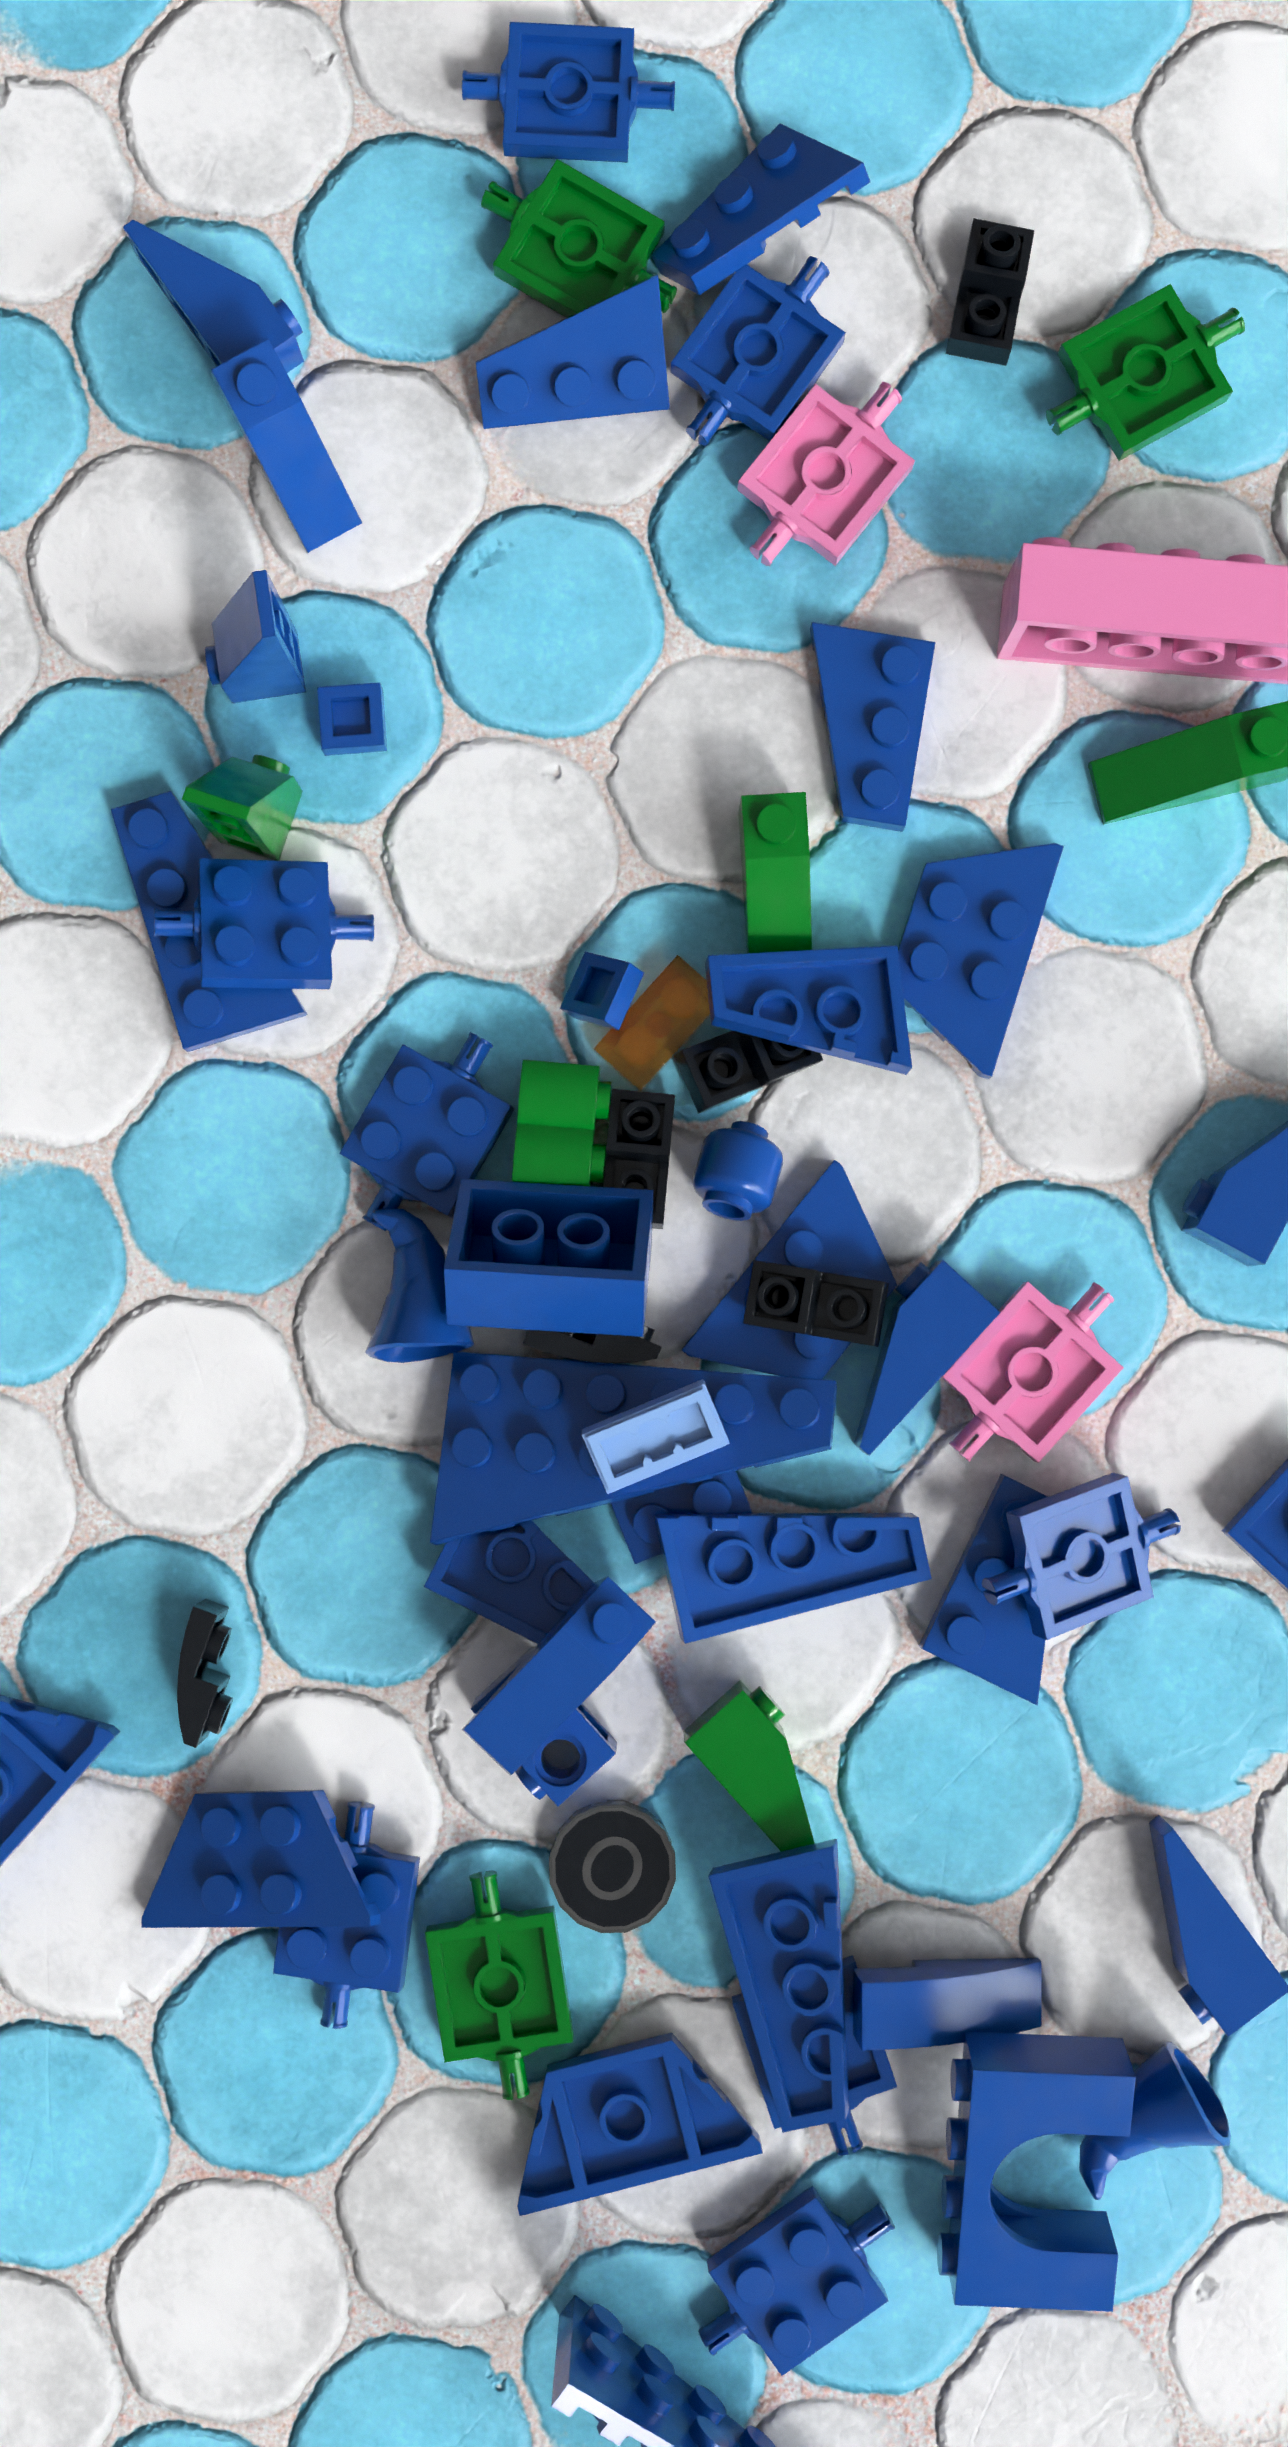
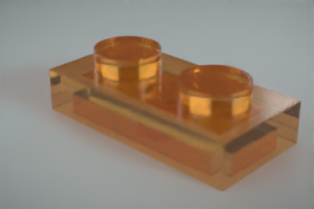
M677 955L629 1008L620 1029H611L595 1046L594 1052L637 1091L642 1092L710 1017L707 980Z

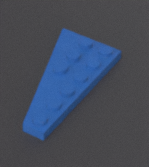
M454 1352L430 1543L440 1545L456 1541L460 1537L488 1530L494 1532L514 1527L515 1524L550 1515L560 1516L654 1493V1490L686 1482L691 1484L752 1466L757 1468L831 1450L837 1392L836 1380ZM703 1379L730 1444L607 1494L582 1437V1429Z
M574 2295L559 2315L551 2407L568 2417H571L578 2407L583 2408L593 2414L599 2422L596 2426L599 2435L618 2446L625 2438L630 2436L639 2441L641 2447H776L768 2436L758 2428L749 2425L744 2429L726 2414L723 2403L709 2389L702 2385H696L692 2388L677 2376L672 2363L657 2348L649 2344L641 2347L625 2335L621 2323L605 2307L596 2303L590 2307Z

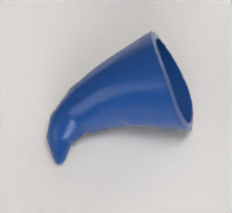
M374 1210L372 1216L377 1223L389 1231L395 1246L390 1291L385 1299L379 1321L365 1353L381 1361L406 1363L438 1358L472 1347L474 1341L470 1326L447 1325L444 1281L446 1254L440 1243L423 1220L406 1210Z
M1172 2042L1163 2044L1134 2070L1136 2080L1130 2137L1084 2136L1080 2145L1079 2172L1095 2200L1102 2198L1106 2176L1119 2161L1127 2160L1141 2153L1159 2148L1230 2146L1229 2122L1222 2103L1196 2065Z

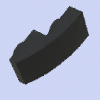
M973 218L945 354L1004 366L1007 365L1013 343L1020 298L1026 282L1035 230Z
M730 1031L690 1046L674 1055L698 1114L761 1089L823 1061L821 1053L736 1031Z
M612 1089L603 1187L653 1190L652 1229H663L675 1095Z
M754 1260L743 1324L879 1347L889 1283Z
M645 1325L643 1337L597 1334L593 1344L582 1340L584 1333L528 1330L523 1341L524 1345L546 1353L569 1359L599 1363H631L657 1359L662 1346L650 1342L655 1330Z
M204 1599L192 1608L185 1630L178 1669L177 1703L183 1743L194 1748L202 1743L210 1732L215 1734L221 1732L233 1702V1697L224 1694L230 1676L207 1668L209 1662L216 1665L219 1663L228 1644L232 1628L223 1625L229 1607L208 1599Z

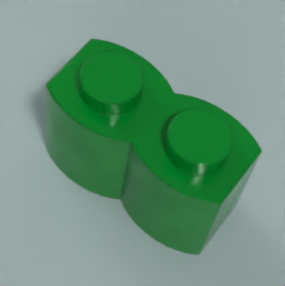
M535 1060L522 1061L512 1182L591 1186V1182L603 1183L606 1145L594 1144L596 1119H609L612 1082L600 1081V1066Z

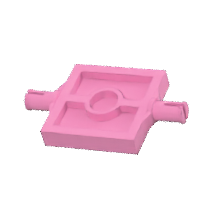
M882 382L862 410L840 403L815 384L738 480L737 490L765 511L771 521L754 545L749 548L757 560L762 555L761 563L770 566L790 538H793L795 541L806 543L836 566L912 471L915 460L894 445L881 427L897 404L902 401V396L895 388L889 395L891 388L889 383Z
M1023 1282L998 1310L1000 1314L941 1377L965 1399L971 1413L974 1415L973 1419L949 1443L967 1461L970 1462L977 1451L995 1434L1011 1440L1034 1462L1039 1463L1124 1368L1100 1347L1093 1331L1089 1328L1109 1304L1114 1302V1298L1109 1293H1102L1105 1290L1104 1288L1093 1282L1088 1291L1069 1310L1050 1302L1029 1282Z

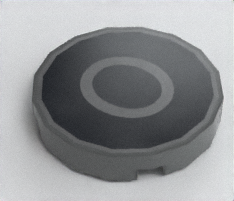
M607 1800V1802L597 1803L592 1806L590 1804L575 1811L558 1830L549 1855L550 1885L559 1906L577 1924L600 1933H626L649 1923L667 1904L676 1881L675 1850L665 1826L646 1808L625 1800Z

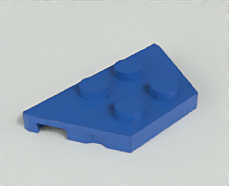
M1052 843L926 863L922 870L898 946L904 1004L907 1008H913L924 1019L925 1025L943 1042L946 1040L973 1066L971 1069L979 1077L990 1079L993 1075L1064 848L1063 845Z
M836 1160L829 1165L754 1259L814 1269L826 1273L889 1283L887 1298L897 1286L843 1166ZM752 1261L682 1348V1351L688 1356L777 1376L823 1379L852 1342L743 1324L753 1267Z
M0 1695V1867L121 1732L114 1725Z
M324 1790L205 1792L195 1794L142 1915L141 1928L371 1927L381 1924V1917L376 1903L368 1904L352 1868L357 1866L358 1863L348 1842L337 1831L336 1816Z
M672 2032L547 2064L517 2208L519 2216L762 2154L760 2136Z

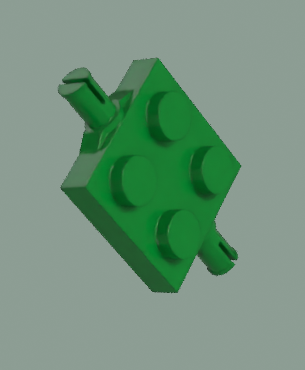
M558 159L555 161L543 183L528 194L524 200L499 186L495 181L488 185L489 191L485 190L481 207L490 210L511 223L509 238L493 263L494 276L564 317L568 318L603 299L618 294L653 276L646 271L647 264L664 235L665 221ZM659 279L661 312L666 313L669 309V303L672 304L675 298L677 287L671 286Z
M1169 284L1062 343L1057 356L1075 385L1076 396L1046 411V419L1049 426L1054 424L1052 431L1056 435H1060L1063 431L1089 418L1092 423L1100 428L1118 461L1227 402L1233 390L1217 364L1215 347L1236 335L1244 333L1245 323L1243 317L1237 319L1240 312L1232 307L1226 313L1203 325L1186 311L1172 285Z
M486 1871L484 1880L487 1897L485 1896L482 1872H478L469 1876L476 1913L463 1920L428 1925L425 1931L444 2063L476 2057L498 2061L503 2099L513 2100L515 2088L512 2073L515 2078L517 2099H520L530 2093L524 2057L541 2047L571 2043L574 2037L555 1907L548 1906L523 1911L501 1909L496 1878L497 1872Z

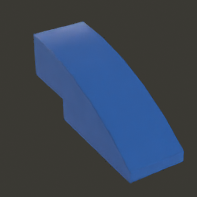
M1039 1958L912 1960V1967L853 1968V2035L862 2051L964 2043L965 2032L1016 2034L1042 2027L1041 1960Z

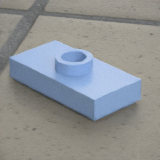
M703 1379L582 1429V1437L607 1494L730 1444Z

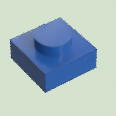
M380 682L317 687L321 750L325 756L387 751L384 696Z
M584 952L560 1009L575 1019L619 1030L644 972L630 962Z

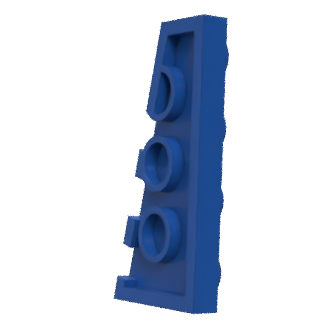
M171 791L111 809L183 1049L187 1052L307 1016V1012L292 989L201 987L200 956L193 943V937H154V909L193 911V906L199 893V858L213 859L212 855L177 797Z
M913 1513L653 1514L680 1638L685 1644L932 1579L919 1517Z
M837 1839L712 1868L708 1877L782 2133L846 2120L849 2111Z

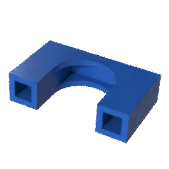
M990 2032L964 2033L963 2059H952L950 2073L952 2100L959 2101L958 2118L948 2117L946 2124L948 2160H955L953 2176L943 2175L942 2212L944 2218H950L949 2233H939L937 2240L938 2272L940 2276L950 2277L954 2305L1113 2312L1118 2251L1106 2211L1041 2209L1024 2206L1002 2195L992 2185V2180L1002 2160L1013 2149L1036 2137L1051 2134L1130 2137L1136 2076L1123 2038Z

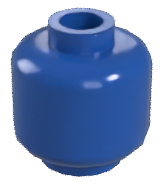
M736 1121L732 1123L731 1128L717 1129L706 1136L692 1183L695 1192L703 1199L702 1205L707 1211L722 1218L744 1221L749 1220L752 1213L762 1212L771 1205L783 1166V1155L781 1150L772 1141L767 1139L768 1132L763 1127L750 1122Z

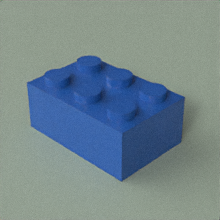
M461 1179L444 1265L447 1325L643 1337L652 1249L653 1190Z

